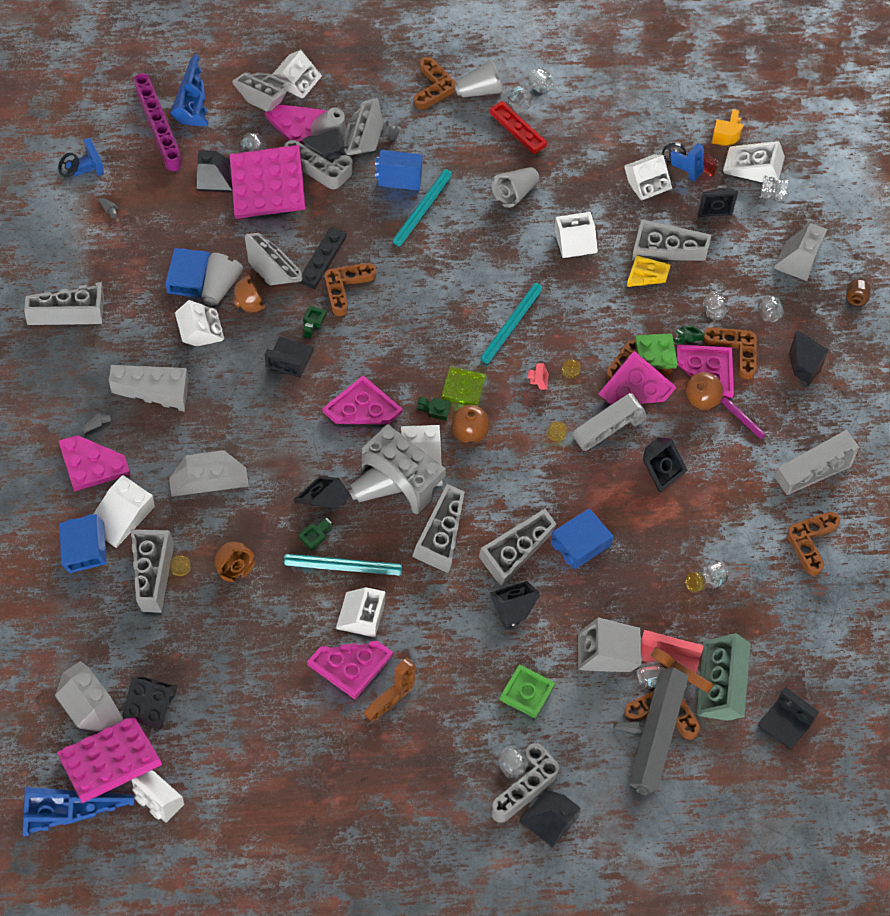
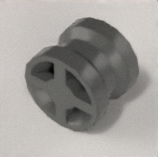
M387 120L383 125L380 136L383 138L388 137L390 141L394 142L399 135L400 126L392 125Z

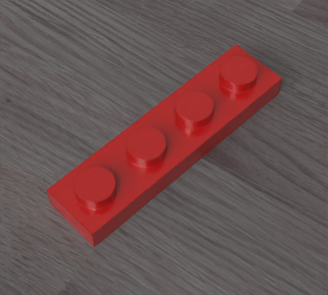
M504 101L489 109V113L533 154L547 147V141Z

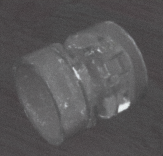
M765 175L760 198L770 199L773 197L775 201L784 202L789 180L782 178L775 180L774 177Z

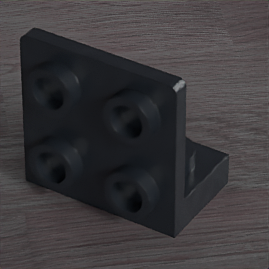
M279 337L274 349H267L265 352V366L301 378L312 355L313 347Z
M140 675L132 677L122 717L124 719L135 717L138 723L158 729L162 728L170 696L176 694L178 686Z
M785 687L781 691L776 703L759 721L758 726L791 750L815 722L819 711Z

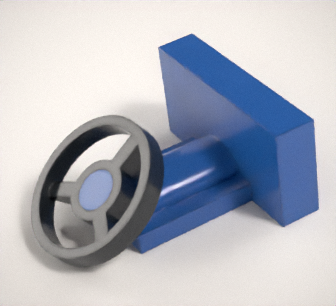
M91 138L84 139L86 156L78 158L73 153H66L62 156L58 164V171L62 176H77L95 170L97 176L104 174L102 161ZM68 156L75 157L73 160H68L67 162H64V160ZM62 164L65 165V169L67 170V174H63V172H62Z
M679 143L667 144L662 149L664 160L671 163L672 166L688 172L690 180L695 181L704 172L703 145L697 143L688 152V157L686 156V148ZM671 147H680L684 151L679 152L678 150L672 149ZM666 149L669 151V159L664 155Z

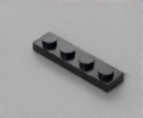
M332 227L329 228L302 273L303 279L299 282L300 284L316 289L345 241V232Z

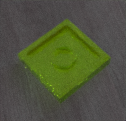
M450 366L441 399L461 405L478 406L486 374Z

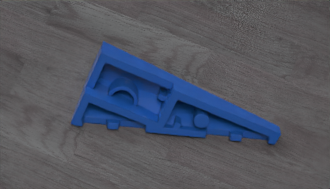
M197 54L190 59L170 115L182 125L206 126L209 123L205 118L207 108L204 107L203 102L206 99L203 80L200 79L202 70L198 66L200 57Z
M24 787L23 836H29L30 833L40 830L46 831L50 827L60 824L66 825L94 817L96 814L109 810L111 812L118 807L128 804L130 806L134 805V795L103 793L82 803L75 790Z

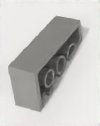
M641 219L632 260H635L637 255L652 260L706 261L711 234Z
M102 282L95 283L96 286L91 287L82 285L79 286V289L70 291L67 288L61 289L58 293L54 294L45 292L26 296L24 311L27 325L102 324L104 305Z
M111 365L109 376L111 393L133 399H144V402L160 403L164 407L170 408L171 406L185 412L189 381L187 368Z
M845 430L795 459L781 464L778 467L775 479L786 495H789L850 468L859 446L848 430Z
M449 484L446 485L415 547L412 557L446 573L449 572L453 559L464 491Z
M544 509L481 548L479 558L500 587L552 535L556 522L547 510Z
M131 530L136 601L142 612L162 613L175 542L170 531Z

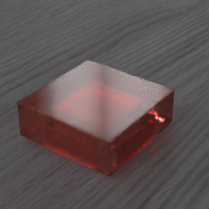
M704 153V171L714 176L719 162L709 154Z

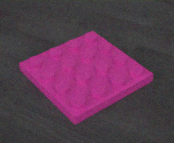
M299 145L230 154L234 215L236 219L306 209Z
M135 717L124 719L112 727L105 728L101 732L86 737L82 741L57 752L82 803L162 765L160 758Z

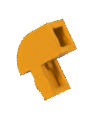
M732 110L730 122L716 120L712 144L729 146L739 141L744 125L740 124L741 118H738L739 110Z

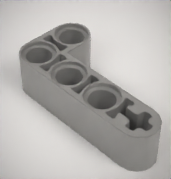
M295 140L286 142L285 147L300 146L302 171L326 187L337 189L351 177L352 159L349 156H340L339 159L331 163Z
M628 394L578 427L572 433V436L581 449L586 451L629 422L633 426L641 424L646 419V413L633 394Z
M534 743L527 747L525 763L531 771L493 801L491 814L495 821H507L556 781L559 765L540 744ZM537 754L539 758L534 759L530 755ZM551 769L554 773L547 774L544 770ZM534 781L538 786L532 787L528 782ZM520 794L522 799L517 800L512 795Z

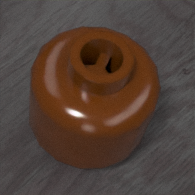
M860 279L851 281L847 287V301L854 306L865 305L870 299L871 287L869 283Z

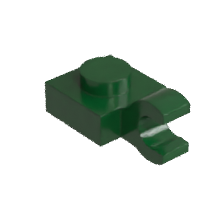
M309 305L303 317V323L305 324L303 337L310 339L314 327H321L327 315L326 310Z
M694 325L681 326L680 329L676 330L679 336L673 338V341L678 345H681L685 340L691 343L703 341L705 333Z
M419 397L417 410L429 412L428 417L447 421L451 406L450 401L433 398L432 402H430L425 397Z
M326 518L318 526L312 523L298 534V538L312 551L326 539L325 534L333 529L331 526L332 522Z

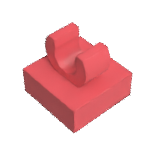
M544 363L537 364L536 371H528L527 378L530 379V384H537L540 390L547 389L549 373Z

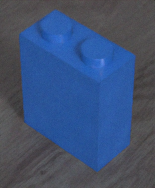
M381 150L380 157H376L375 167H378L375 173V178L378 179V186L420 191L423 155Z
M174 248L166 279L167 294L202 298L210 252Z
M589 508L552 532L551 544L556 551L559 550L568 565L571 564L574 569H577L612 546L614 536Z
M89 514L82 518L69 519L66 522L59 523L61 565L69 573L107 564L104 522L97 514Z

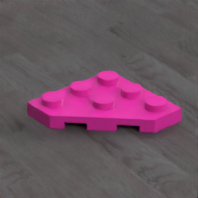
M277 105L273 110L266 111L265 117L287 141L295 140L304 144L303 138L312 136L311 125L315 118L327 110Z
M693 345L676 346L677 365L691 377L700 372H709L715 375L721 381L724 388L723 397L733 398L732 348Z
M633 351L600 390L598 395L609 405L614 404L628 394H633L640 404L665 402L677 387Z
M364 375L322 408L323 413L335 424H390L403 413V409Z
M78 435L59 440L74 491L119 479L122 475L125 477L130 475L125 455Z
M371 641L369 644L357 645V643L343 644L341 647L332 648L325 646L320 647L307 661V665L353 699H356L393 657V652L378 641Z

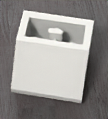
M302 50L289 54L272 74L289 82L291 86L287 92L300 98H304L322 77Z
M651 155L624 166L628 182L640 200L672 189L663 155Z
M591 212L556 217L554 232L562 258L597 253L595 225Z
M188 300L175 312L183 342L194 346H201L224 340L216 309Z
M366 587L346 592L336 629L375 638L385 605V592Z
M153 770L132 779L133 791L136 794L135 799L142 806L147 805L151 809V814L159 820L161 818L167 822L184 805L183 797Z

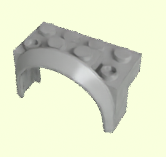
M388 424L362 448L361 472L364 474L369 466H373L384 473L405 494L414 514H419L432 501L433 488L446 476L445 467ZM413 474H415V476H414L410 481H408V479H409Z

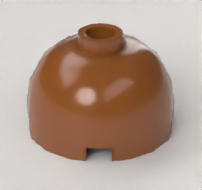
M248 275L236 284L233 301L237 308L241 307L248 313H256L267 308L266 304H261V301L264 299L254 282L250 283L249 279L251 276Z
M700 372L694 374L688 380L685 393L693 407L699 410H710L721 402L724 388L721 381L715 375L709 372Z
M466 405L458 409L452 419L453 435L464 443H468V441L477 443L483 440L489 430V419L486 412L476 405Z
M228 542L216 552L214 565L222 579L228 582H235L234 579L241 575L243 579L252 571L255 565L253 560L255 556L243 543Z

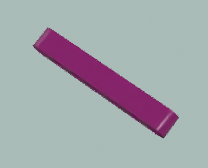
M143 73L137 74L134 77L136 94L168 170L177 171L182 166L180 151L148 75Z

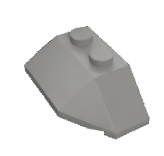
M245 72L232 81L248 103L267 112L273 110L282 102L291 86L289 82L264 73L250 74Z
M377 98L363 101L360 105L361 108L355 112L349 121L343 138L345 144L344 153L348 156L376 150L384 125Z
M260 233L245 235L248 262L264 278L267 284L277 285L300 282L303 279L298 267L276 245L264 239L263 235Z
M225 450L186 455L169 478L171 497L249 486L246 467Z
M80 661L62 673L55 697L78 728L101 732L103 729L112 727L124 720L112 698L88 666Z

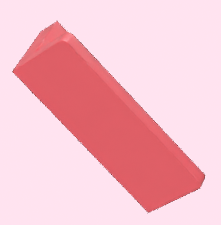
M644 630L641 642L642 661L664 667L650 656L655 647L674 658L678 663L695 673L697 672L703 645Z

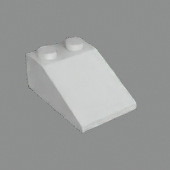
M780 142L729 147L723 172L758 182L779 181L785 157Z
M439 425L401 426V434L442 465ZM413 474V475L408 479V481H410V480L415 476V474ZM442 480L436 486H442Z
M122 475L108 490L94 512L104 522L105 541L117 548L131 533V530H134L155 508L153 495Z

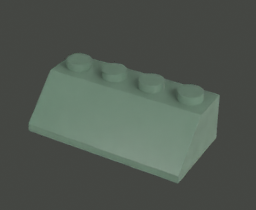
M737 633L703 641L700 676L711 682L713 687L709 693L699 688L696 713L698 716L726 721L745 717L751 643Z

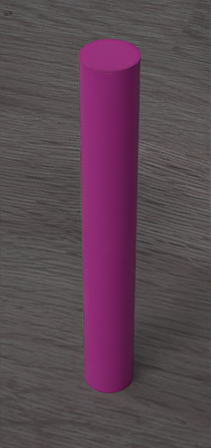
M727 397L723 398L721 403L758 438L763 439L766 436Z

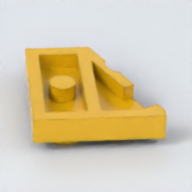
M636 255L627 286L666 283L671 265Z

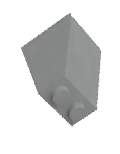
M810 223L789 238L774 265V269L807 281L819 257L827 229Z
M599 617L578 632V670L632 672L642 662L640 628Z

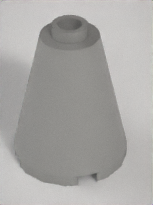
M494 61L486 62L459 79L457 85H455L457 95L461 94L462 97H471L503 92Z
M331 108L315 118L311 125L312 136L335 130L338 131L342 139L345 136V115L339 108Z
M532 167L500 173L494 177L495 179L491 185L492 192L497 201L501 200L504 203L502 204L504 207H513L538 183L539 174Z
M212 253L209 256L201 296L207 305L214 306V304H219L241 275L243 266L235 259L232 262L228 260L229 256L220 253Z
M375 467L369 469L351 484L352 489L349 490L353 500L357 499L358 502L402 492L389 477Z

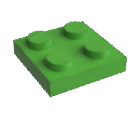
M672 334L635 336L637 354L655 369L677 368Z
M519 664L501 694L500 701L536 719L553 691L555 682Z

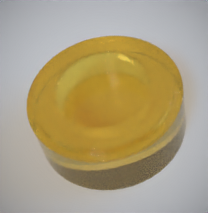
M570 359L563 363L562 373L565 377L576 378L579 376L581 365L578 361Z
M556 421L549 425L548 436L552 440L561 441L566 437L567 427L564 423Z
M183 555L175 556L170 562L172 573L177 576L186 575L191 568L189 559Z
M700 572L689 573L686 577V586L691 592L701 591L705 586L704 577Z

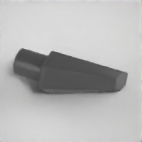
M105 198L98 199L105 211L110 213L111 218L118 216L116 212L118 206Z
M98 413L84 426V434L102 427V423L111 422L110 414L100 416V413Z
M637 721L616 722L613 726L615 729L633 734H643L645 727L639 725Z

